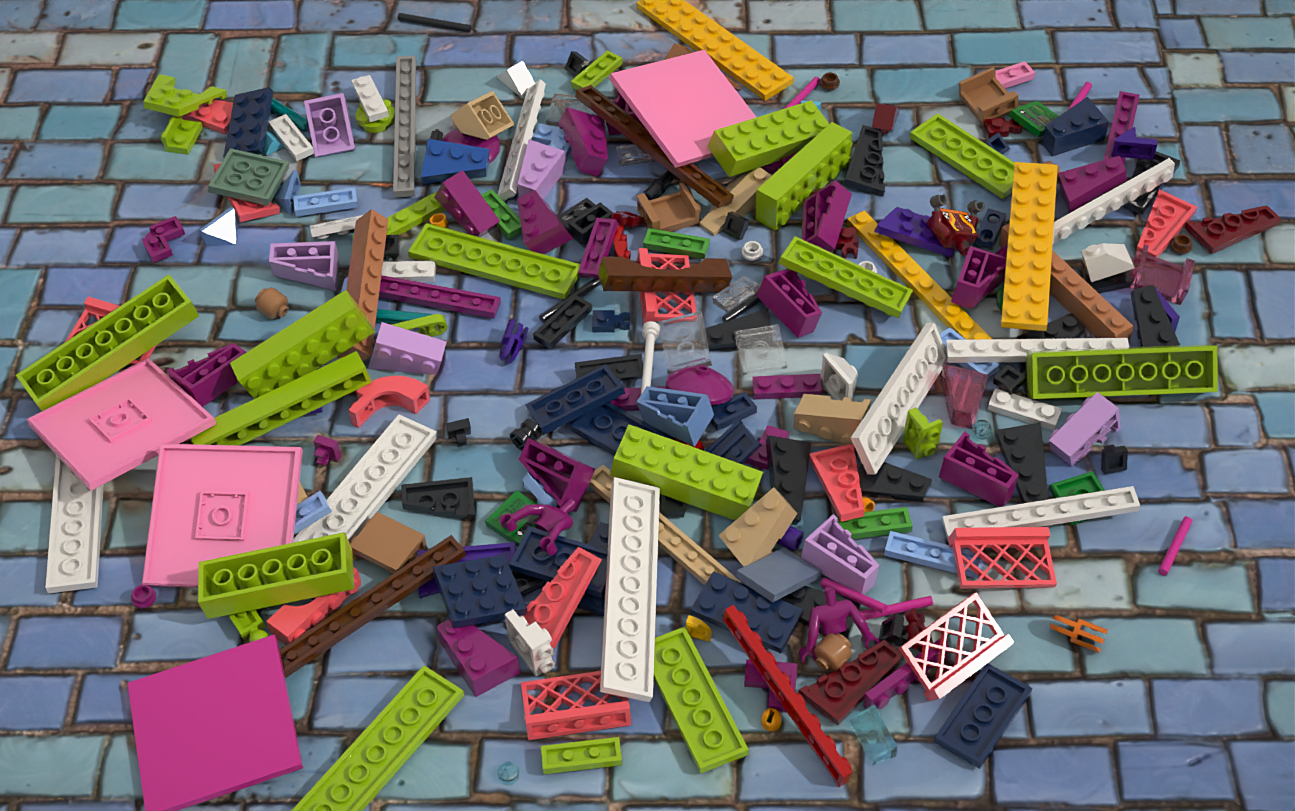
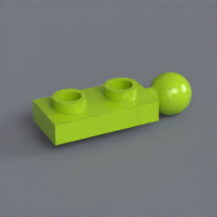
M256 610L228 615L243 640L249 637V642L269 636L267 632L261 630L266 626Z

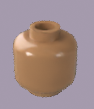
M264 288L255 298L257 311L268 319L282 318L288 312L287 297L275 288Z
M839 633L825 635L814 648V653L817 657L815 663L824 671L827 669L831 671L839 670L851 658V643Z

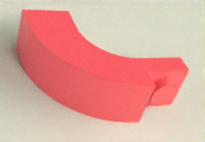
M386 376L373 380L372 383L356 391L358 401L354 402L349 409L351 424L359 428L374 412L386 406H400L417 414L430 401L428 385L406 376Z

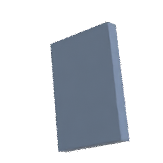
M784 547L737 570L735 578L771 602H775L819 579L821 570Z

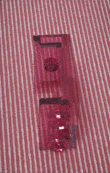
M1144 244L1142 250H1137L1133 258V263L1136 265L1134 269H1131L1129 278L1132 279L1130 288L1138 289L1154 285L1165 300L1181 305L1189 291L1195 261L1186 258L1184 264L1180 266L1148 255L1149 246Z

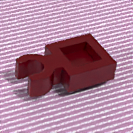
M1005 117L985 119L984 121L988 139L998 132L1001 137H1008L1009 133L1020 134L1022 132V125H1019L1014 119L1006 121Z
M616 211L612 213L611 219H616L619 225L633 228L634 226L642 225L644 217L629 211Z
M856 227L841 228L836 246L837 250L842 249L841 257L846 259V254L848 253L853 254L854 259L858 258L859 240Z
M914 608L905 612V618L909 623L906 628L908 640H910L926 628L924 625L925 617L922 612L916 614ZM930 633L929 643L933 644L932 636ZM916 644L911 646L913 649L922 652L923 646Z

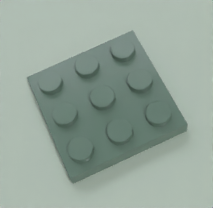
M230 148L209 183L208 192L269 206L289 169V162Z

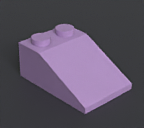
M344 93L304 101L315 158L355 150Z

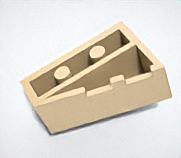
M803 394L794 413L793 428L843 445L852 444L851 436L869 411L871 399H864L863 402L851 401V398L844 397L843 400H831V396Z
M773 487L719 534V537L743 567L773 553L771 550L778 539H782L798 513Z

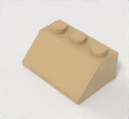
M494 91L468 102L450 115L454 126L461 133L486 140L515 125Z

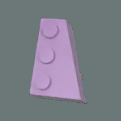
M528 140L517 183L519 198L536 190L545 199L566 170L564 150Z
M335 241L270 244L269 263L274 276L337 291L339 254Z
M382 322L368 369L437 375L447 341Z
M1098 392L1092 397H1088L1076 413L1069 415L1065 424L1060 429L1052 432L1049 437L1050 450L1072 467L1092 451L1090 447L1097 441L1101 444L1106 441L1107 437L1105 435L1111 430L1117 432L1121 429L1119 408Z
M833 514L805 539L801 558L821 570L822 574L834 582L865 595L875 585L879 564L862 545L858 546L851 538L852 534L847 529L844 530L837 523L838 518Z

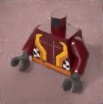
M944 194L932 196L930 205L934 208V211H932V216L926 222L945 248L959 250L962 256H966L969 247L977 238V213L984 210V202L977 203V200L970 202L967 205V209L971 213L969 216L968 212L940 208V206L947 204V198Z

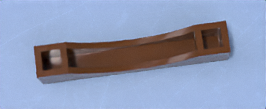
M603 257L598 270L603 291L727 292L732 280V274L726 259L705 258L700 263L684 269L664 270L643 266L625 257Z

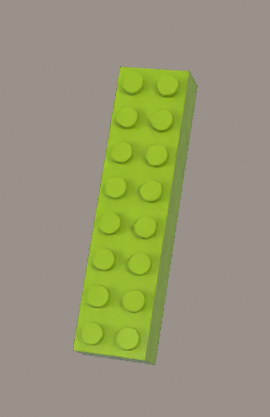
M168 274L16 374V377L40 410L44 411L105 380L198 318L199 314L191 300Z
M1206 344L1027 351V397L1032 399L1092 397L1097 392L1102 396L1218 392L1217 346Z

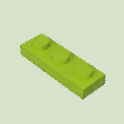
M607 50L570 81L571 88L579 90L589 85L595 88L623 64L622 57Z
M619 737L541 746L543 774L622 765Z

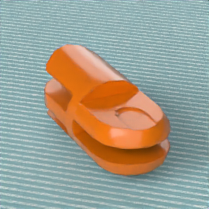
M1058 615L1052 617L1054 620L1075 627L1074 631L1071 632L1050 623L1052 630L1070 636V642L1100 653L1101 648L1078 640V636L1081 635L1103 644L1105 639L1081 629L1082 626H1086L1104 634H1107L1108 629L1080 618L1076 623Z

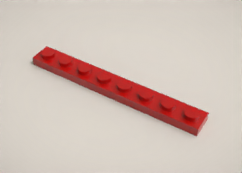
M734 605L725 609L723 617L725 625L837 785L841 787L846 784L852 774L848 760L839 755L833 739L829 735L826 736L822 731L819 719L816 715L810 714L802 695L796 693L791 687L788 675L779 670L773 654L769 651L767 652L762 646L759 634L756 631H752L748 626L744 613L742 611L738 612Z

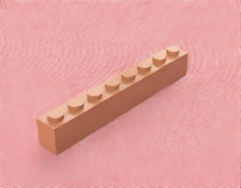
M371 209L356 220L346 290L366 314L375 330L388 218ZM374 333L338 355L337 358L340 359L357 351L362 362L371 357Z
M1009 224L1002 227L999 241L1001 248L1008 244ZM1052 250L1049 294L1069 313H1073L1094 337L1128 338L1129 343L1133 325Z

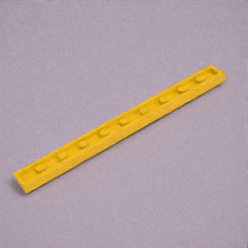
M865 210L847 218V225L849 227H856L857 235L913 290L914 294L948 328L950 327L966 340L992 339L958 304L951 302L952 298L892 238L874 232L878 223Z

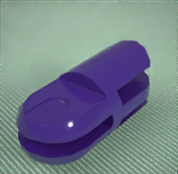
M514 319L508 321L501 340L502 347L499 358L501 361L505 360L507 364H511L516 359L519 351L522 350L529 330L528 327L523 329V324L521 323L515 325L516 320Z

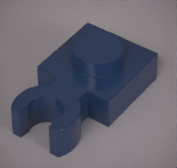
M593 310L592 332H615V328L630 330V313L622 312L619 315H615V310Z

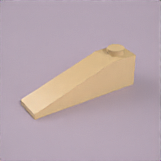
M759 167L746 171L732 180L725 188L734 195L732 202L720 208L712 205L700 221V226L715 236L722 231L728 212L733 211L741 216H745L756 208V190L772 175Z

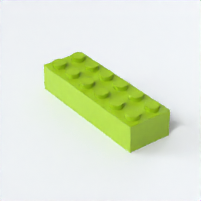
M811 100L714 130L707 147L728 177L780 161L787 156L799 152L825 129L829 123Z
M831 122L756 190V220L775 231L781 225H785L794 213L800 211L803 206V200L808 198L815 188L825 187L831 179L837 177L843 168L848 167L851 162L852 132Z
M344 290L230 364L239 383L255 399L315 371L372 335L375 331L366 314L347 290Z
M628 425L614 456L610 472L611 477L658 487L662 495L732 520H737L752 506L763 474L762 471L632 425Z
M345 532L198 563V603L207 619L354 589L353 554Z

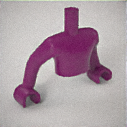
M569 499L560 508L547 504L526 505L513 514H503L500 518V523L503 528L507 527L508 531L513 532L517 528L516 522L528 515L540 516L534 522L535 528L549 532L548 536L540 540V547L542 551H547L549 555H554L557 552L554 541L562 531L569 530L573 525V519L568 513L576 507V503Z
M826 587L824 589L826 604L811 609L807 644L799 650L798 655L804 664L807 655H811L812 660L815 661L817 657L814 653V648L818 638L819 624L822 634L840 633L847 630V617L849 615L862 634L861 641L866 649H868L870 640H873L875 645L880 642L875 634L870 632L865 619L850 600L836 601L834 587Z

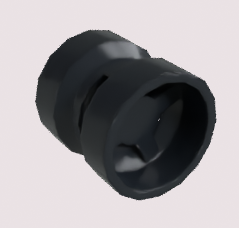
M526 419L521 423V428L514 429L510 433L512 443L520 450H523L528 438L537 441L542 436L540 427L531 419Z

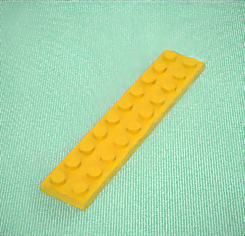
M639 0L636 2L638 10L696 52L705 50L717 67L764 101L794 84V77L685 0Z
M1015 162L1001 317V327L1047 331L1058 165Z

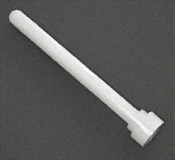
M653 321L644 323L642 327V336L646 343L641 394L646 386L651 387L654 342L660 335V326Z

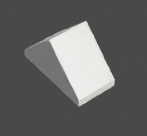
M523 61L497 75V79L520 97L525 96L527 89L535 83Z

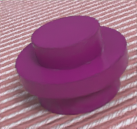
M145 584L135 587L131 594L132 604L137 608H147L156 600L155 590Z

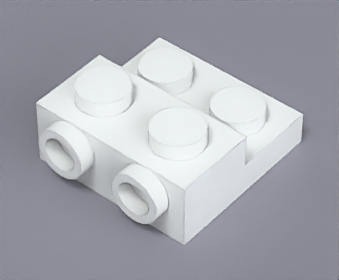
M514 609L507 612L505 620L509 643L535 676L550 671L554 667L555 662L552 660L554 653L553 648L550 646L552 638L545 628L541 629L536 622L529 625L523 616L519 617Z

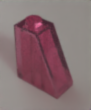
M947 364L943 365L941 385L951 424L974 430L985 395L988 374Z

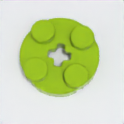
M385 99L383 102L388 110L389 117L369 122L360 103V107L355 113L357 125L363 127L364 131L369 133L383 132L387 130V126L390 124L392 126L395 123V109L391 102Z

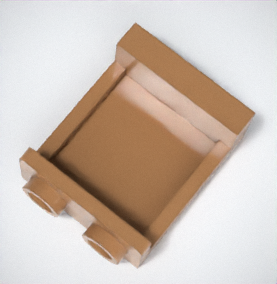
M993 67L959 82V97L982 125H984L985 119L1001 118L1010 114L1012 109L1018 107V94L1015 91L1008 93L996 79V70Z
M684 182L679 183L678 192L653 200H648L645 193L637 195V211L640 216L644 217L643 221L647 228L673 232L699 224L700 204L694 201L691 189H687Z
M379 512L372 519L367 520L362 531L357 536H354L350 542L353 560L357 561L362 557L389 571L390 575L418 557L417 551L427 550L424 534Z

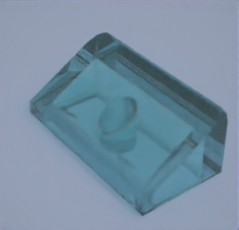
M875 705L868 707L849 721L872 765L896 757L897 745Z

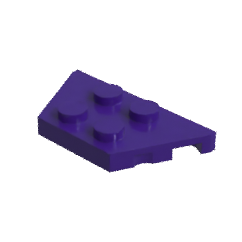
M896 207L877 224L874 230L876 233L948 257H952L954 249L945 248L927 225L926 222L930 216H923L909 209Z

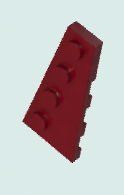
M1266 205L1242 210L1241 214L1227 213L1223 214L1221 218L1212 219V217L1203 218L1201 222L1196 223L1193 220L1187 221L1184 228L1211 254H1214L1279 225L1281 218Z
M883 640L859 654L857 659L850 663L845 662L839 670L829 675L821 676L817 679V682L808 687L807 685L799 689V693L804 700L836 725H839L864 700L865 693L884 680L904 660V656L899 650Z

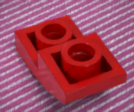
M618 225L614 236V257H625L630 260L631 251H628L627 235L624 234V226Z

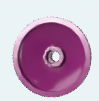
M455 128L442 139L445 142L489 149V164L495 160L500 152V141L497 135L486 140L463 134L459 129Z
M704 365L679 368L670 373L666 378L667 389L706 394L711 405L729 401L734 392L732 383L724 375Z

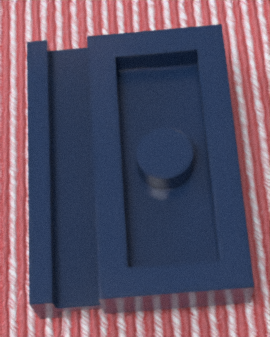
M737 420L706 452L743 464L762 444L746 428L741 420Z

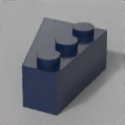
M1086 97L1045 125L1042 145L1053 157L1103 141L1106 137L1109 121L1094 103Z

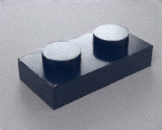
M743 392L725 403L713 406L714 416L710 422L717 431L737 420H742L757 413V406L747 393Z

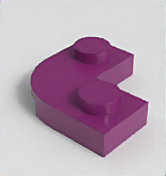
M174 216L150 226V232L142 241L150 259L155 263L173 255L167 241L185 235V232L177 217Z

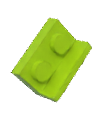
M173 115L169 120L167 128L161 134V142L164 144L165 151L189 155L203 129L202 123L183 120L182 116Z
M916 407L908 410L902 441L917 460L925 456L929 457L937 451L943 422L941 419L929 423L926 416L922 415Z

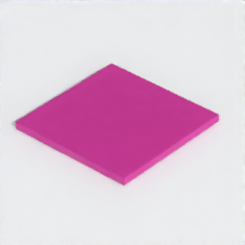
M275 634L127 683L145 811H178L303 769L278 640Z

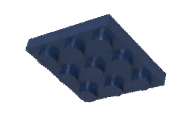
M505 555L433 566V576L453 628L505 619V614L513 609L518 616L526 615L527 607Z

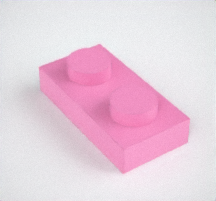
M1025 61L996 71V79L1005 89L1035 78V72Z

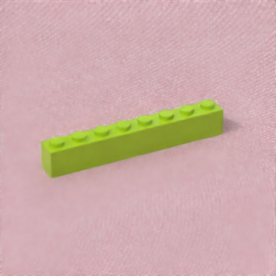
M357 351L215 417L216 425L191 437L194 445L240 446L372 383L364 363Z

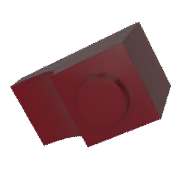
M876 103L872 127L881 130L884 134L893 131L900 106Z

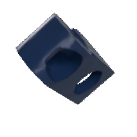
M987 209L980 225L975 245L991 250L994 248L1002 227L1005 226L1006 213ZM991 216H995V217H997L1000 221H999V222H996V221L989 220V219H990Z

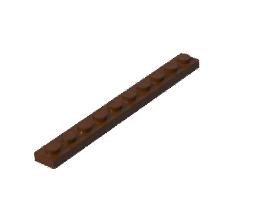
M592 85L576 90L575 98L703 196L712 205L720 208L732 202L734 195L693 163L675 168L645 126Z
M450 535L280 649L285 678L433 579V566L456 563L467 556L465 550Z

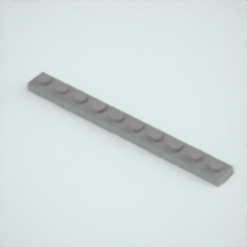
M416 55L396 57L394 197L415 196Z

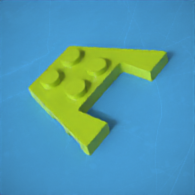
M159 74L143 102L145 109L180 117L199 109V105L203 103L212 104V100L215 98L225 99L227 97V90L211 86L201 94H197L188 89L180 90L174 88V85H176L175 77Z

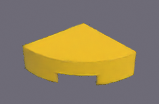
M688 615L686 629L690 637L710 642L713 635L710 627L700 619Z

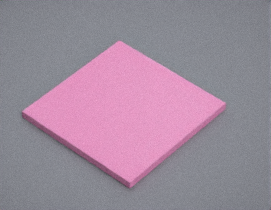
M705 50L611 73L609 77L612 84L675 168L714 157L707 147L714 130L756 118L755 114Z
M149 358L27 419L29 427L90 491L158 456L160 444H180L216 425L215 418Z
M160 444L142 584L150 587L198 588V563L201 561L293 543L303 449L301 447Z

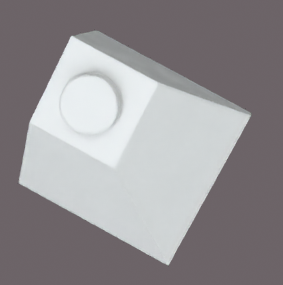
M1101 243L1090 245L1086 249L1081 250L1082 260L1091 282L1134 269L1124 244Z
M829 353L823 354L821 384L834 400H843L844 397H847L853 401L858 377L855 367L850 365L844 358Z

